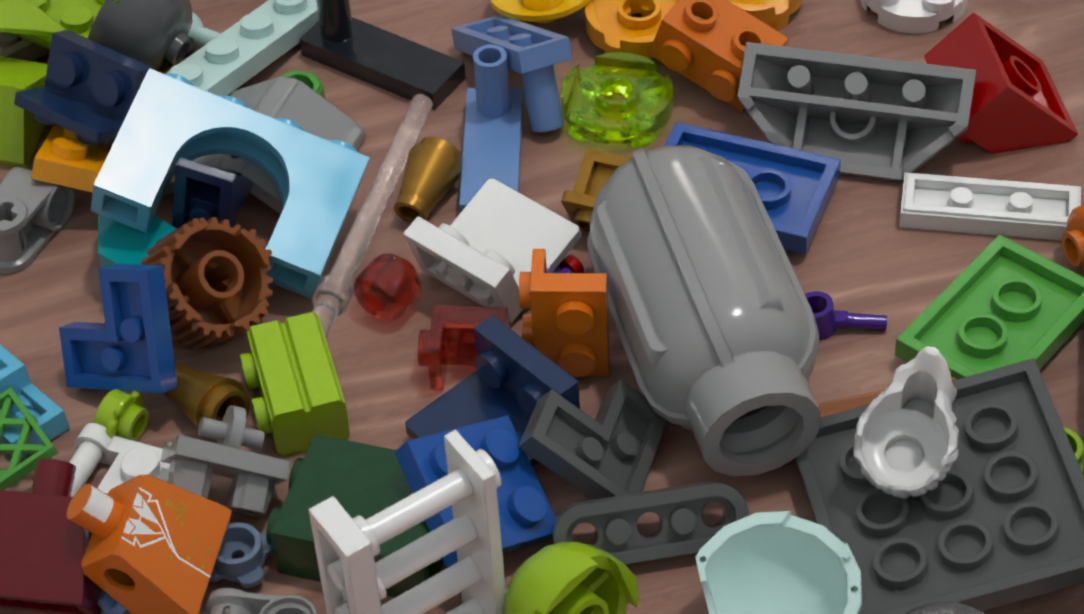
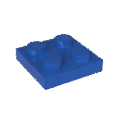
M508 415L409 440L394 452L412 493H415L448 475L444 435L457 430L474 451L479 449L486 451L499 471L501 486L497 488L503 555L551 540L552 525L556 518L526 452L518 447L520 439ZM452 505L425 520L430 532L453 519ZM457 550L442 557L446 568L458 562Z

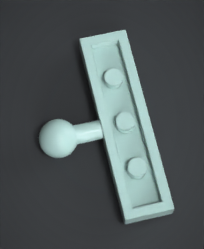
M268 0L248 15L242 17L240 21L223 33L203 27L200 18L192 12V26L188 35L193 38V43L189 51L195 48H199V50L173 66L165 74L174 73L181 75L197 88L217 96H228L300 43L299 39L319 21L316 0Z

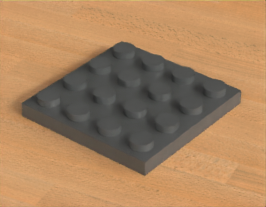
M1035 358L952 381L957 389V396L952 403V412L957 418L955 425L959 429V444L957 446L959 454L950 470L946 472L945 479L939 481L937 488L928 490L926 494L918 497L910 495L907 499L895 497L892 494L888 495L881 489H876V487L872 486L862 475L861 466L853 455L854 437L857 422L870 404L821 417V426L815 440L795 460L815 522L825 526L844 544H848L860 568L862 586V609L860 614H974L1084 583V475Z

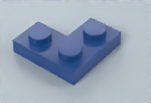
M112 264L98 269L105 323L73 322L59 327L67 387L103 390L119 389L121 391L164 393L177 388L163 265Z

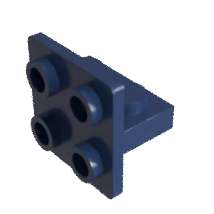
M70 30L54 32L52 34L45 86L16 92L14 105L33 113L34 119L40 123L61 126L76 133V138L80 142L94 146H105L110 144L111 140L116 139L149 68L153 70L154 68Z

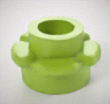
M119 389L111 390L101 401L93 423L105 426L107 428L106 434L109 438H113L115 435L137 442L144 433L149 420V411L143 408V395L137 391H133L130 395Z

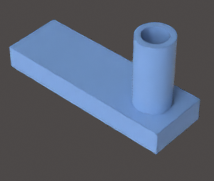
M502 15L451 28L455 50L472 56L477 48L488 44L498 45L506 50L508 69L521 74L531 131L547 132L564 125L553 65L573 59L569 37Z
M494 44L483 45L473 53L475 88H467L459 201L460 213L488 179L493 178L520 193L524 109L523 87H509L507 52L501 46Z

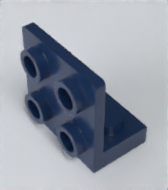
M491 315L474 327L475 366L477 371L405 422L406 433L412 439L508 415L521 441L538 399L551 389L580 409L579 381ZM527 454L532 467L539 463V461Z

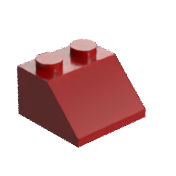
M974 12L924 55L927 64L976 70L968 129L957 137L963 143L968 144L973 141L991 154L1070 142L1078 135L1043 60Z

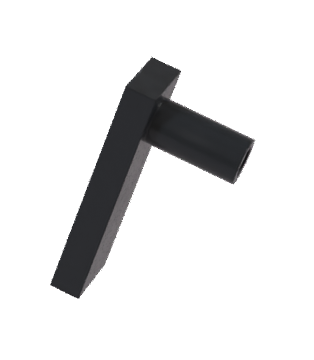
M316 0L319 21L299 39L302 56L432 110H436L466 79L463 61L353 18L351 16L350 0Z

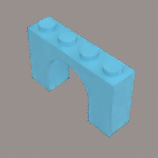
M149 68L94 183L90 211L146 233L168 184L175 175L176 164L180 158L192 161L211 154H229L245 158L258 165L270 176L279 191L282 201V213L266 247V250L271 249L272 254L268 257L269 265H271L272 269L267 272V276L273 278L272 284L313 300L362 183L370 157L358 153L352 145L344 141H328L306 132L292 120L272 118L249 109L244 102L235 97L227 95L217 96L197 88L181 75L174 73L163 74Z

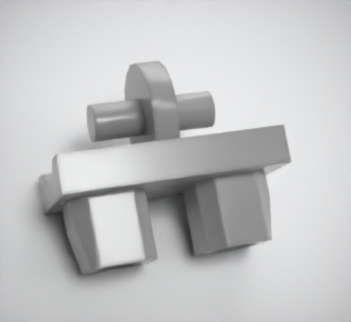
M234 405L228 407L222 421L202 417L200 420L198 435L216 439L217 443L177 435L173 443H164L160 462L170 464L168 483L204 498H208L212 474L232 478L227 508L232 510L233 513L251 517H259L266 513L273 495L274 486L288 480L291 461L240 449V446L260 450L264 442L265 433L245 427L246 409Z

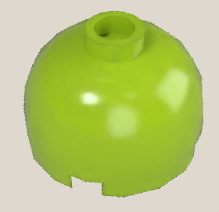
M559 542L545 546L525 560L516 570L505 594L502 614H625L628 603L636 608L638 606L640 595L637 578L624 563L602 549L579 542Z

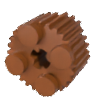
M212 217L207 221L204 218H194L157 241L156 245L147 251L149 256L142 259V265H163L172 343L177 348L194 350L203 346L210 348L216 344L219 345L249 330L250 326L260 323V319L269 313L266 309L269 306L266 298L272 296L273 291L267 287L273 283V278L267 276V272L272 269L268 258L272 251L271 249L264 250L263 245L266 241L263 238L258 240L255 238L257 231L254 228L247 231L246 229H241L239 224L230 227L229 220L224 219L218 223L217 217Z

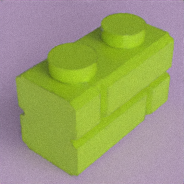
M310 312L288 317L285 323L275 320L250 326L249 331H246L250 352L239 355L247 390L260 389L262 397L251 399L257 428L265 434L272 433L277 453L281 456H287L307 451L315 434L347 440L351 435L346 403L319 315Z

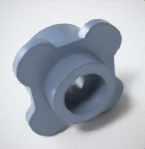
M235 522L228 524L209 581L216 582L221 579H227L228 581L239 583L245 588L260 584L264 579L262 567L266 557L274 553L273 545L267 543L266 533H259L255 527L247 523Z

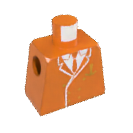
M139 475L112 488L108 494L91 484H85L70 501L66 516L72 522L92 533L81 562L83 573L130 613L198 614L232 510L151 475Z

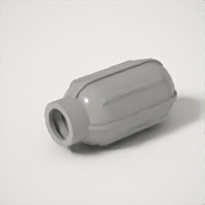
M689 145L662 146L646 151L644 147L632 152L634 157L619 166L602 186L589 220L590 231L587 244L595 273H607L608 307L639 388L655 413L672 424H678L684 429L693 431L704 461L715 472L737 477L755 476L778 469L799 457L813 443L821 426L820 409L808 384L813 372L820 338L812 309L760 195L744 169L727 161L724 157Z

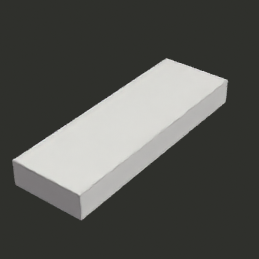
M904 172L899 228L996 236L1000 234L1008 237L1061 241L1062 235L1066 232L1067 219L1071 211L1081 206V186Z

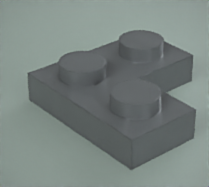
M621 379L606 390L595 420L551 389L538 399L518 447L593 500L638 493L643 488L668 420L655 413L645 396Z

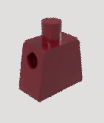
M38 459L31 493L0 490V608L52 614H100L101 608L98 605V598L102 593V589L83 573L81 562L92 533L72 522L66 516L69 503L73 498L71 493L76 472L75 465L56 459Z

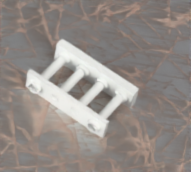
M454 430L444 435L448 475L365 520L360 515L352 519L334 496L308 509L327 614H423L460 592L462 604L445 614H502L506 586L497 488L501 486V477L494 461L483 449L474 451L458 431ZM452 505L453 519L381 560L374 561V556L380 553L379 545ZM457 550V563L381 605L380 600L386 598L387 588Z

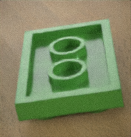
M999 234L896 338L895 356L908 363L923 348L927 346L935 347L946 359L951 376L957 379L1035 358L1040 370L1084 323V277Z

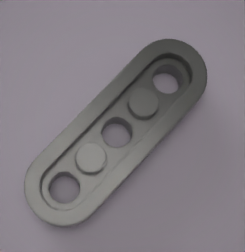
M707 481L573 503L565 507L555 518L551 530L552 544L573 542L572 532L574 528L581 523H590L595 528V537L589 545L608 552L624 564L698 553L699 549L723 526L749 516V510L745 499L736 489L722 482ZM711 502L720 503L723 508L722 519L714 525L704 524L701 517L703 508ZM648 512L656 513L659 518L657 531L651 535H641L637 530V521L640 516Z

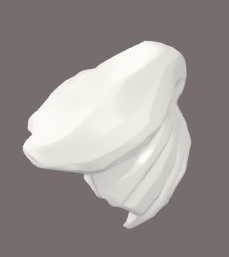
M927 346L923 348L914 359L900 365L895 370L891 385L871 402L857 422L853 447L854 458L861 466L862 475L870 484L888 495L892 494L895 497L907 499L910 495L918 497L926 494L928 490H934L937 488L939 481L945 479L946 472L950 470L959 454L957 449L959 429L955 425L957 418L952 412V403L957 396V389L953 385L946 359L935 347Z

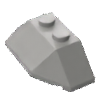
M746 42L737 97L771 144L841 159V175L903 182L904 172L914 173L968 129L976 70Z

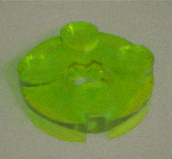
M612 52L595 56V65L586 67L582 71H580L579 63L566 74L561 85L562 115L568 123V132L571 137L579 141L591 140L604 144H627L634 148L649 146L655 141L656 132L669 121L673 111V84L668 74L665 79L664 76L657 72V63L647 57L632 53ZM615 95L625 96L624 100L613 101Z

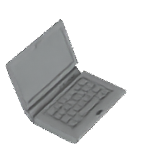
M273 78L235 90L228 95L241 100L249 109L272 118L292 120L306 132L328 141H344L352 145L357 151L366 138V133L359 124L302 81L295 78ZM211 154L192 160L232 174L241 173L240 177L253 182L250 193L279 214L282 213V201L275 183L263 169L253 162L229 154ZM175 175L168 184L164 195L174 193Z

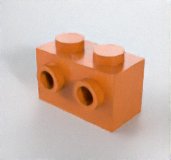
M678 0L662 19L649 55L661 61L670 70L680 73L704 88L718 100L724 101L740 112H743L745 108L737 96L746 42L786 46L789 38L728 0Z

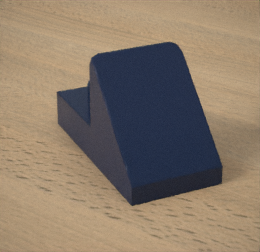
M180 158L176 164L172 226L178 229L194 218H204L207 221L212 217H217L218 223L227 219L229 220L230 227L235 226L237 212L251 191L253 182L236 174Z

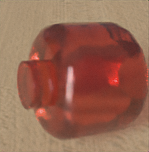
M388 253L375 257L358 274L353 284L354 295L361 307L372 317L388 322L402 317L415 303L422 291L421 280L413 264L395 254Z

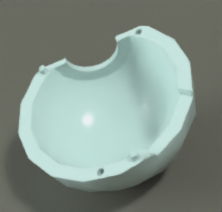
M790 511L756 512L725 525L699 549L696 556L700 582L709 614H860L862 609L861 571L848 544H844L825 526L793 516Z

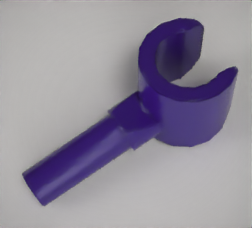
M814 291L805 294L816 319L820 337L819 341L832 336L836 328L886 331L887 316L848 313V311L834 310L832 298L827 293Z

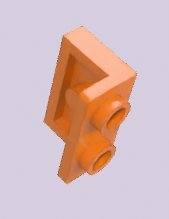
M533 249L531 272H520L519 276L520 309H531V314H523L522 338L572 377L609 376L610 349L607 273H547L546 249Z

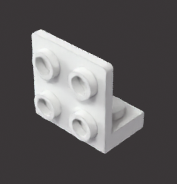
M493 178L486 181L451 225L442 223L439 227H436L417 216L403 233L421 270L511 323L523 310L519 306L520 272H531L533 249H546L547 273H553L581 238L578 225Z

